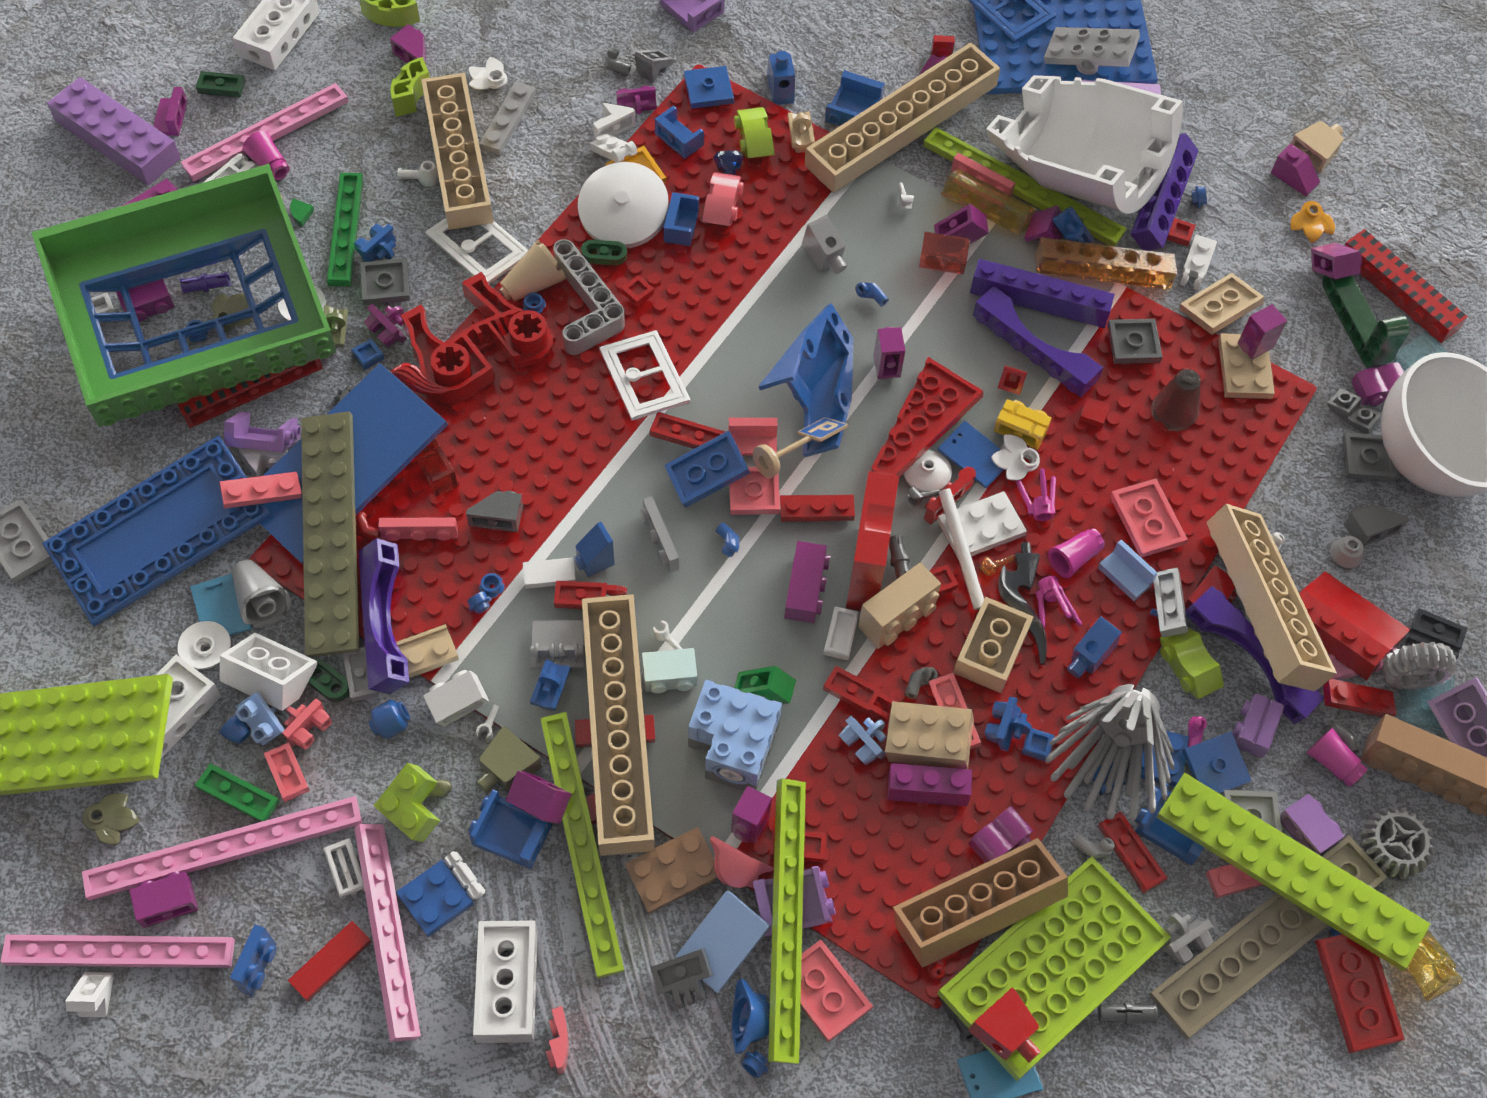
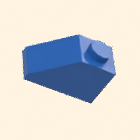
M601 521L575 546V564L580 571L584 570L587 577L615 565L613 540Z

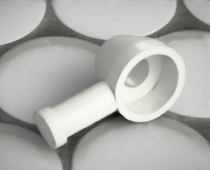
M424 161L419 170H402V168H398L397 171L398 180L418 179L422 185L427 187L435 186L440 182L437 167L432 161Z

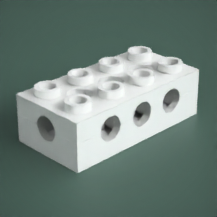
M262 0L233 37L238 57L276 70L320 13L317 0Z
M175 655L156 674H169L173 677L161 758L221 697L212 681L178 655Z
M479 921L473 1028V1036L476 1043L534 1042L538 935L535 921ZM506 950L514 951L509 957L501 956ZM504 978L513 979L508 985H500L501 980ZM503 1006L512 1007L506 1014L498 1013Z

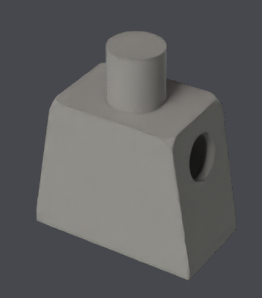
M828 215L807 224L801 244L805 252L820 270L831 267L835 274L844 271L847 267L842 260L845 244Z

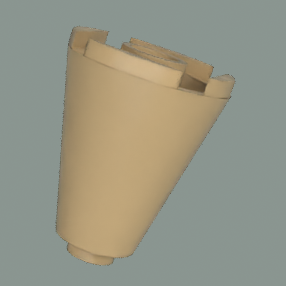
M538 240L500 282L502 288L499 290L507 301L512 299L515 302L530 293H536L566 279V276L562 269L559 271L556 269L558 262L543 243L540 244Z

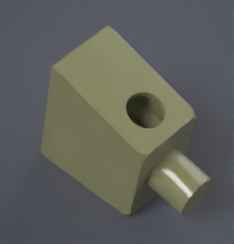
M503 726L479 758L480 767L485 773L476 781V784L485 793L490 791L496 784L505 791H509L517 770L534 774L542 768L541 759L509 729Z

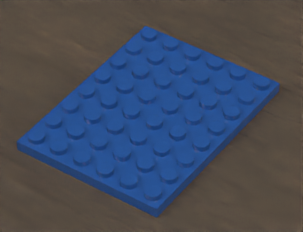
M1005 0L985 1L992 7H995ZM1023 0L1012 1L997 11L1015 28L1038 15ZM1040 0L1056 14V18L1016 43L973 6L979 50L1000 67L997 86L987 92L986 95L1022 93V88L1033 76L1061 77V81H1074L1075 77L1081 78V80L1096 81V78L1113 82L1157 84L1158 78L1141 0ZM1056 27L1139 29L1140 38L1129 67L1099 66L1095 74L1086 75L1081 73L1076 65L1045 64L1044 61L1045 53Z

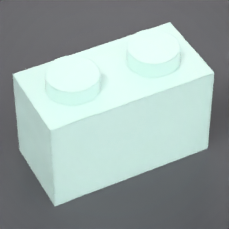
M694 648L642 653L645 692L658 694L666 690L688 691L693 687H697Z

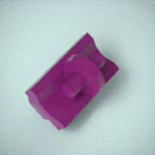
M647 85L637 89L622 88L616 91L617 105L633 108L637 115L641 114V111L655 110L657 108L655 86L649 87Z
M373 304L367 308L371 314L363 323L374 334L384 325L386 328L377 337L387 347L397 340L403 343L407 339L395 326L396 324L399 326L403 325L401 315L405 312L401 307H386V316Z

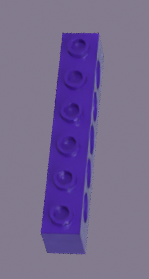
M1186 133L1179 134L1169 168L1156 192L1140 208L1130 235L1143 252L1158 250L1164 247L1199 152Z

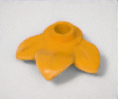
M1316 201L1305 202L1300 212H1297L1291 218V230H1303L1311 243L1316 242L1323 232L1333 235L1335 232V224L1332 217L1324 213L1322 206Z

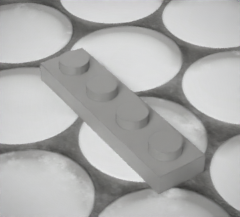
M515 81L479 143L481 150L501 155L536 94L535 87Z

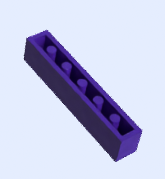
M980 258L970 289V293L983 296L995 286L1010 297L1014 305L1105 328L1115 295L1114 293Z

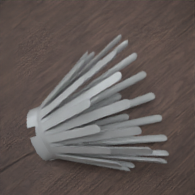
M1132 684L1118 686L1112 690L1110 695L1080 707V710L1068 715L1065 719L1070 720L1089 711L1059 730V735L1053 738L1049 745L1056 744L1085 724L1046 758V763L1051 762L1095 727L1052 774L1051 780L1053 782L1056 781L1068 767L1069 769L1075 768L1099 740L1065 791L1064 796L1066 799H1069L1083 778L1084 782L1089 784L1094 777L1095 771L1104 760L1085 802L1084 811H1091L1109 771L1105 783L1107 789L1105 793L1112 791L1106 815L1108 819H1113L1115 816L1129 757L1126 796L1131 797L1130 819L1134 820L1137 817L1143 744L1145 787L1148 794L1150 813H1154L1156 810L1152 745H1154L1161 794L1165 801L1167 800L1166 783L1167 781L1171 783L1167 761L1169 767L1174 770V762L1170 751L1174 753V750L1159 715L1160 704L1156 696L1145 688L1141 692L1133 690L1134 685Z

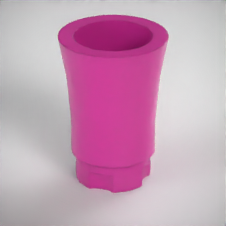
M255 132L243 143V152L259 167L266 164L270 165L275 180L280 181L287 176L290 167L274 145L268 132Z
M1088 529L1070 540L1048 550V559L1052 568L1060 576L1070 578L1081 566L1104 548L1105 542L1097 530Z
M1333 728L1329 729L1306 752V754L1332 772L1340 781L1343 780L1348 787L1357 782L1368 770L1360 763L1361 760L1348 748Z

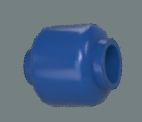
M390 699L372 709V720L369 721V726L375 735L380 734L383 738L389 739L407 729L410 715L401 701L397 703L395 700Z

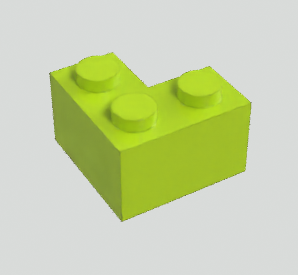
M406 763L373 805L411 840L424 842L441 821L422 805V802L438 782L420 766Z

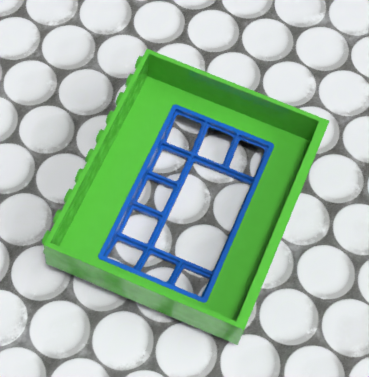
M269 164L31 232L86 406L98 427L110 426L126 418H136L148 411H158L174 403H184L196 396H206L215 390L232 388L238 383L247 380L254 381L263 375L280 373L285 368L294 365L302 366L308 363V361L318 358L325 359L331 356V354L336 353L329 324ZM263 241L270 261L245 276L239 256ZM229 259L233 261L249 306L248 309L154 338L144 339L131 301L129 289ZM273 270L280 291L256 305L249 286ZM89 292H121L127 312L96 313ZM284 299L291 320L264 328L260 314ZM250 317L253 318L256 331L230 339L226 338L223 329L224 325ZM130 321L137 342L107 344L99 322ZM216 329L220 342L189 350L186 337ZM175 340L179 341L182 350L181 354L155 362L151 361L149 348ZM109 352H141L145 365L115 373Z

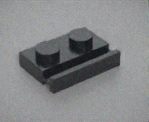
M1418 608L1414 614L1406 642L1410 644H1420L1422 642L1442 643L1453 650L1457 660L1468 628Z

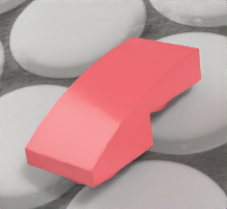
M562 1006L552 1009L553 1019L548 1020L553 1037L558 1035L559 1037L549 1040L551 1050L546 1051L550 1067H557L559 1075L565 1072L569 1049L568 1029Z

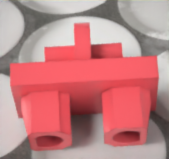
M315 698L308 707L301 704L297 710L290 706L285 710L289 718L284 722L287 728L282 734L291 747L297 745L307 750L315 740L314 736L308 731L314 725L321 731H324L332 724V720L325 712L322 703Z

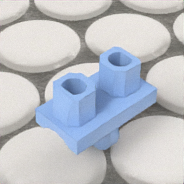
M258 691L235 706L237 708L235 714L240 721H244L249 725L252 730L251 736L256 743L261 742L262 745H265L285 730L274 715L277 709L275 707L270 708Z
M850 716L846 720L848 725L839 736L849 747L859 738L865 742V745L855 753L865 765L877 757L883 759L886 753L872 738L876 736L880 742L886 739L885 734L882 732L885 723L882 720L874 723L870 718H867L863 722L868 727V730L865 731Z

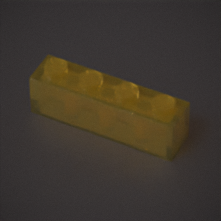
M960 169L948 175L941 192L942 196L964 207L968 204L973 205L984 213L987 219L1017 235L1028 228L1036 208Z

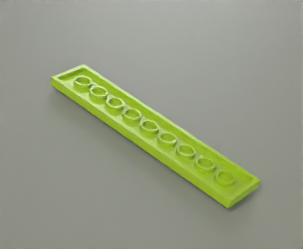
M1185 772L1156 817L1401 971L1407 969L1431 924Z

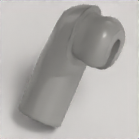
M1081 834L1072 843L1089 858L1093 857L1094 859L1108 857L1112 854V850L1115 847L1114 842L1110 838H1103L1099 842L1092 843Z

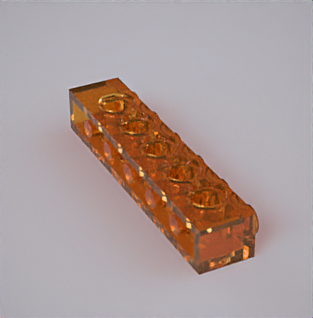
M1043 237L1040 238L1035 252L1036 273L1168 290L1171 289L1177 275L1175 254Z

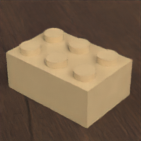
M921 562L862 605L858 628L877 649L884 644L890 645L897 639L900 632L903 630L909 631L915 626L920 617L923 615L927 617L936 609L935 605L939 597L941 583Z
M985 597L957 659L953 673L1002 693L1027 635L1033 616Z
M892 702L885 750L888 762L968 769L974 723L972 709Z

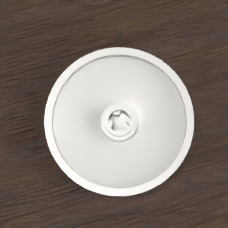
M631 162L613 163L598 169L585 181L578 197L579 217L586 232L595 240L618 241L623 243L626 248L642 245L655 237L665 224L669 208L667 190L659 176L649 168Z

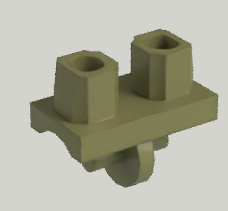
M324 305L323 311L332 333L335 349L337 350V347L343 348L348 309H335L329 305Z

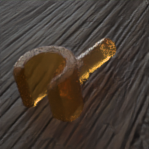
M1010 555L994 562L988 556L982 560V565L979 568L986 575L991 576L1002 565L1014 561V557Z

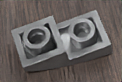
M1340 388L1329 400L1327 406L1354 428L1365 434H1370L1381 421L1382 414L1361 405V397Z

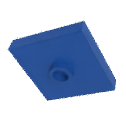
M726 66L684 71L691 109L734 103Z
M1232 731L1182 749L1193 778L1217 793H1222L1224 790H1229L1252 781Z

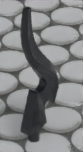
M1024 542L1021 544V553H1015L1014 556L1017 570L1010 572L1006 569L1005 565L1003 566L998 579V590L1001 598L1009 607L1033 616L1029 630L1037 645L1040 665H1044L1047 654L1045 630L1038 616L1018 592L1019 588H1024L1027 591L1031 590L1040 559L1038 553H1031V544Z

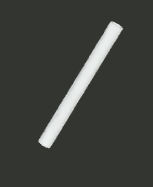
M944 489L939 491V496L974 610H980L984 597L951 489Z

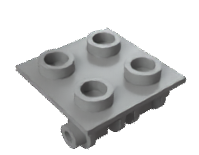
M583 620L533 621L532 646L530 647L531 669H542L545 660L558 665H567L571 668H583Z

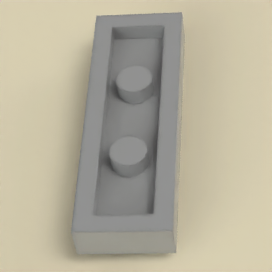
M652 496L644 498L643 509L640 510V514L644 524L648 523L651 528L649 535L652 543L657 544L660 549L658 551L660 562L662 565H667L669 572L679 570L678 554Z
M1178 568L1157 572L1154 588L1162 637L1186 633L1188 632L1179 570Z

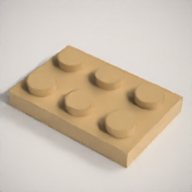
M1230 273L1180 303V311L1213 335L1264 303V296L1233 273Z
M1220 333L1218 343L1225 397L1272 399L1275 392L1269 351L1252 360L1238 345L1241 334Z

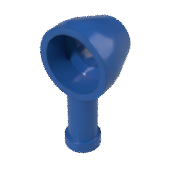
M237 715L231 717L219 731L224 738L237 744L245 741L251 733L247 723L240 721Z

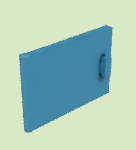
M232 573L190 586L199 622H216L227 630L229 636L252 629V625H246L240 616Z
M989 1050L956 1060L970 1098H1018L1044 1090L1035 1066L1021 1079L1016 1081Z

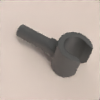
M916 487L908 489V495L905 498L911 505L916 506L923 499L939 496L940 490L920 493Z

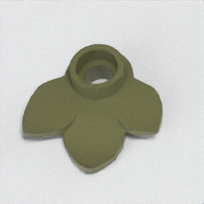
M223 293L219 294L212 303V310L214 312L212 320L246 310L248 303L245 295L238 293L228 298ZM250 317L224 325V332L232 330L235 326H246L252 322L253 318Z
M124 793L106 795L99 804L88 806L82 814L84 826L89 830L95 831L100 842L109 845H118L120 841L119 831L134 827L139 823V818L134 811L125 807L129 796ZM95 813L102 815L98 820L92 819L91 816Z

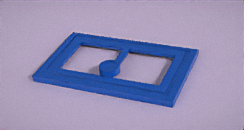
M968 0L1015 43L1056 18V14L1040 0H1023L1038 15L1015 28L997 11L1012 1L1019 0H1005L995 7H992L985 0Z

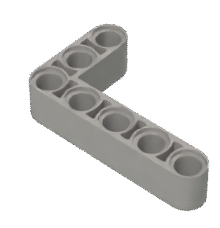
M565 239L557 241L554 244V258L558 262L557 268L563 270L567 281L592 312L567 325L563 330L565 351L571 355H577L621 332L625 327L624 309L575 245Z

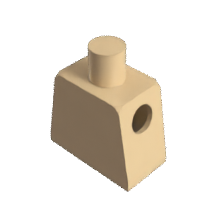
M1319 121L1296 133L1291 144L1309 155L1314 169L1322 173L1336 156L1344 141L1343 136H1341L1343 129L1338 124L1329 127L1324 122Z

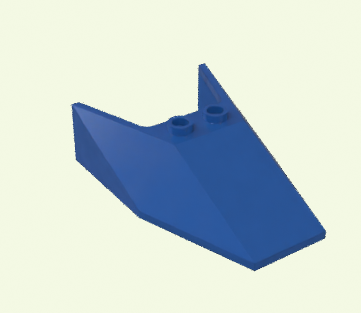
M832 303L828 304L800 333L758 386L759 390H764L787 383L795 400H798L804 410V428L824 417L846 423L852 402L854 339ZM844 430L821 442L812 439L804 444V457L839 448Z

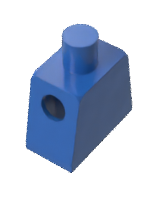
M782 50L777 52V54L769 55L767 78L772 102L777 105L793 104L795 101V71L791 54ZM782 80H784L785 87L779 86Z
M1100 616L1074 648L1073 662L1067 670L1076 678H1080L1085 671L1093 674L1116 649L1122 632Z

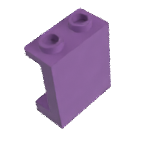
M660 0V5L694 33L724 13L725 0Z
M240 411L224 422V443L230 447L284 452L296 443L301 435L298 418H291L280 426L278 430L250 427V412Z
M818 866L804 870L802 929L833 922L831 916L836 915L832 898L827 899L825 888L829 887L826 871L821 872ZM774 878L753 881L760 916L771 926L765 934V937L768 938L772 937Z

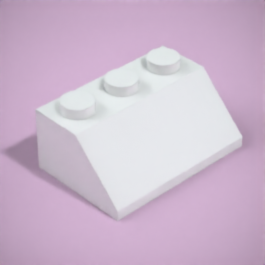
M253 633L220 655V682L250 696L258 691L267 704L283 711L300 698L317 666V661L262 635Z

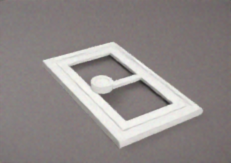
M446 218L425 231V234L472 276L482 272L488 284L512 269L528 251L495 222L482 224L481 226L488 233L475 242L473 240L463 241L461 244L462 248L444 234V232L449 230ZM493 235L512 253L486 270L467 253L473 252L476 246Z
M657 331L599 347L631 420L691 402ZM649 344L660 366L640 372L637 368H630L625 374L616 354ZM662 371L673 394L639 404L629 381L635 382L641 377Z

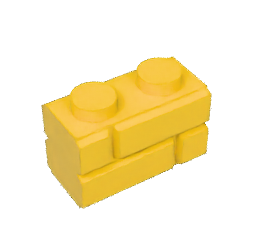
M1007 399L996 420L994 432L1020 437L1025 441L1026 445L1038 450L1049 428L1052 417L1047 416L1042 410H1032L1025 407L1020 401Z

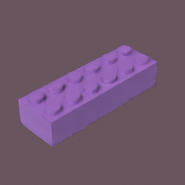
M81 77L47 102L55 122L148 186L181 159L173 139Z

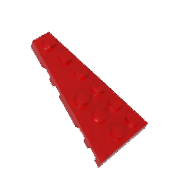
M927 357L922 372L919 373L913 390L910 391L897 416V421L894 427L891 428L885 445L881 447L871 467V471L900 477L983 398L984 391L930 357Z

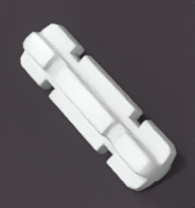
M451 852L444 858V862L449 869L452 868L453 875L463 889H467L466 893L472 900L479 899L484 895L485 889L480 883H477V878L467 864H463V859L459 853Z

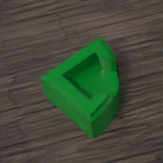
M295 198L292 199L290 204L292 217L298 225L303 227L314 212V208L310 204Z

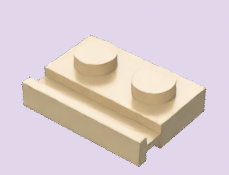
M446 624L396 642L401 653L407 658L409 678L459 660Z

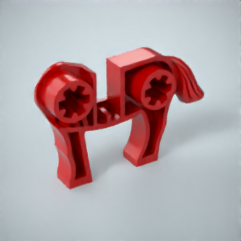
M482 272L463 281L462 287L464 297L487 318L463 330L448 343L441 341L431 333L428 328L425 309L421 304L401 315L403 328L411 341L414 358L418 362L420 369L415 365L403 363L390 372L410 390L430 395L442 403H460L495 381L493 368L481 354V351L495 344L515 370L538 363L550 353L553 346V336L547 328L545 318L538 312L524 311L507 302L499 292L495 291L488 284Z

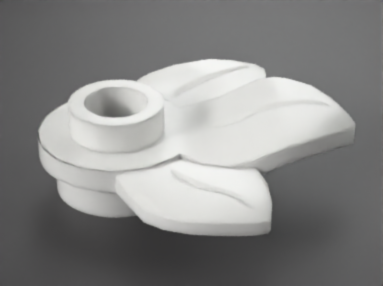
M489 57L486 67H469L470 76L473 79L469 86L474 89H501L508 82L503 64L493 57Z
M1004 435L1005 449L994 453L991 457L996 466L1007 470L1006 478L1009 480L1024 478L1027 472L1034 471L1040 463L1037 451L1028 448L1023 439L1014 435ZM1023 458H1027L1030 463H1027Z

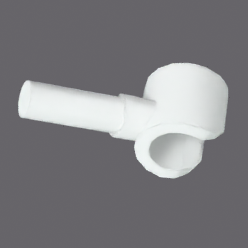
M900 182L898 183L901 197L900 208L912 209L913 195H906L903 183Z
M660 621L664 629L663 631H658L653 627L657 640H665L674 650L682 649L670 635L667 622Z
M493 705L485 723L477 727L478 739L481 733L489 732L486 742L492 741L493 732L491 727L499 706Z

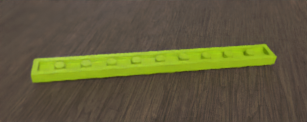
M937 127L924 140L923 147L952 162L956 154L960 153L1015 182L1013 195L1042 210L1058 205L1062 212L1072 206L1092 236L1113 248L1116 247L1126 233V227L1060 192L1042 187L1030 176Z
M566 712L540 719L554 783L556 786L572 793L562 820L596 975L600 979L623 973L625 969Z
M784 778L777 780L768 1062L799 1064L806 782Z

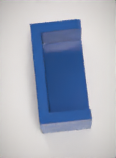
M672 106L655 118V134L684 159L704 146V131L699 129L692 133L677 120L676 107Z
M672 192L664 224V242L691 246L699 213L698 196Z

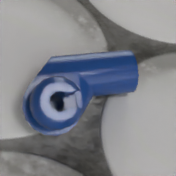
M860 282L855 287L859 297L874 299L881 307L889 301V298L875 283Z
M722 522L716 528V532L725 539L722 553L727 557H733L734 553L739 551L740 539L731 528Z

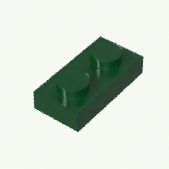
M201 71L195 88L198 94L241 98L245 78L244 75Z

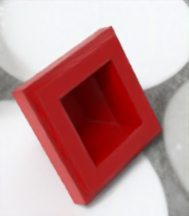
M1004 366L997 388L1020 395L1027 372Z

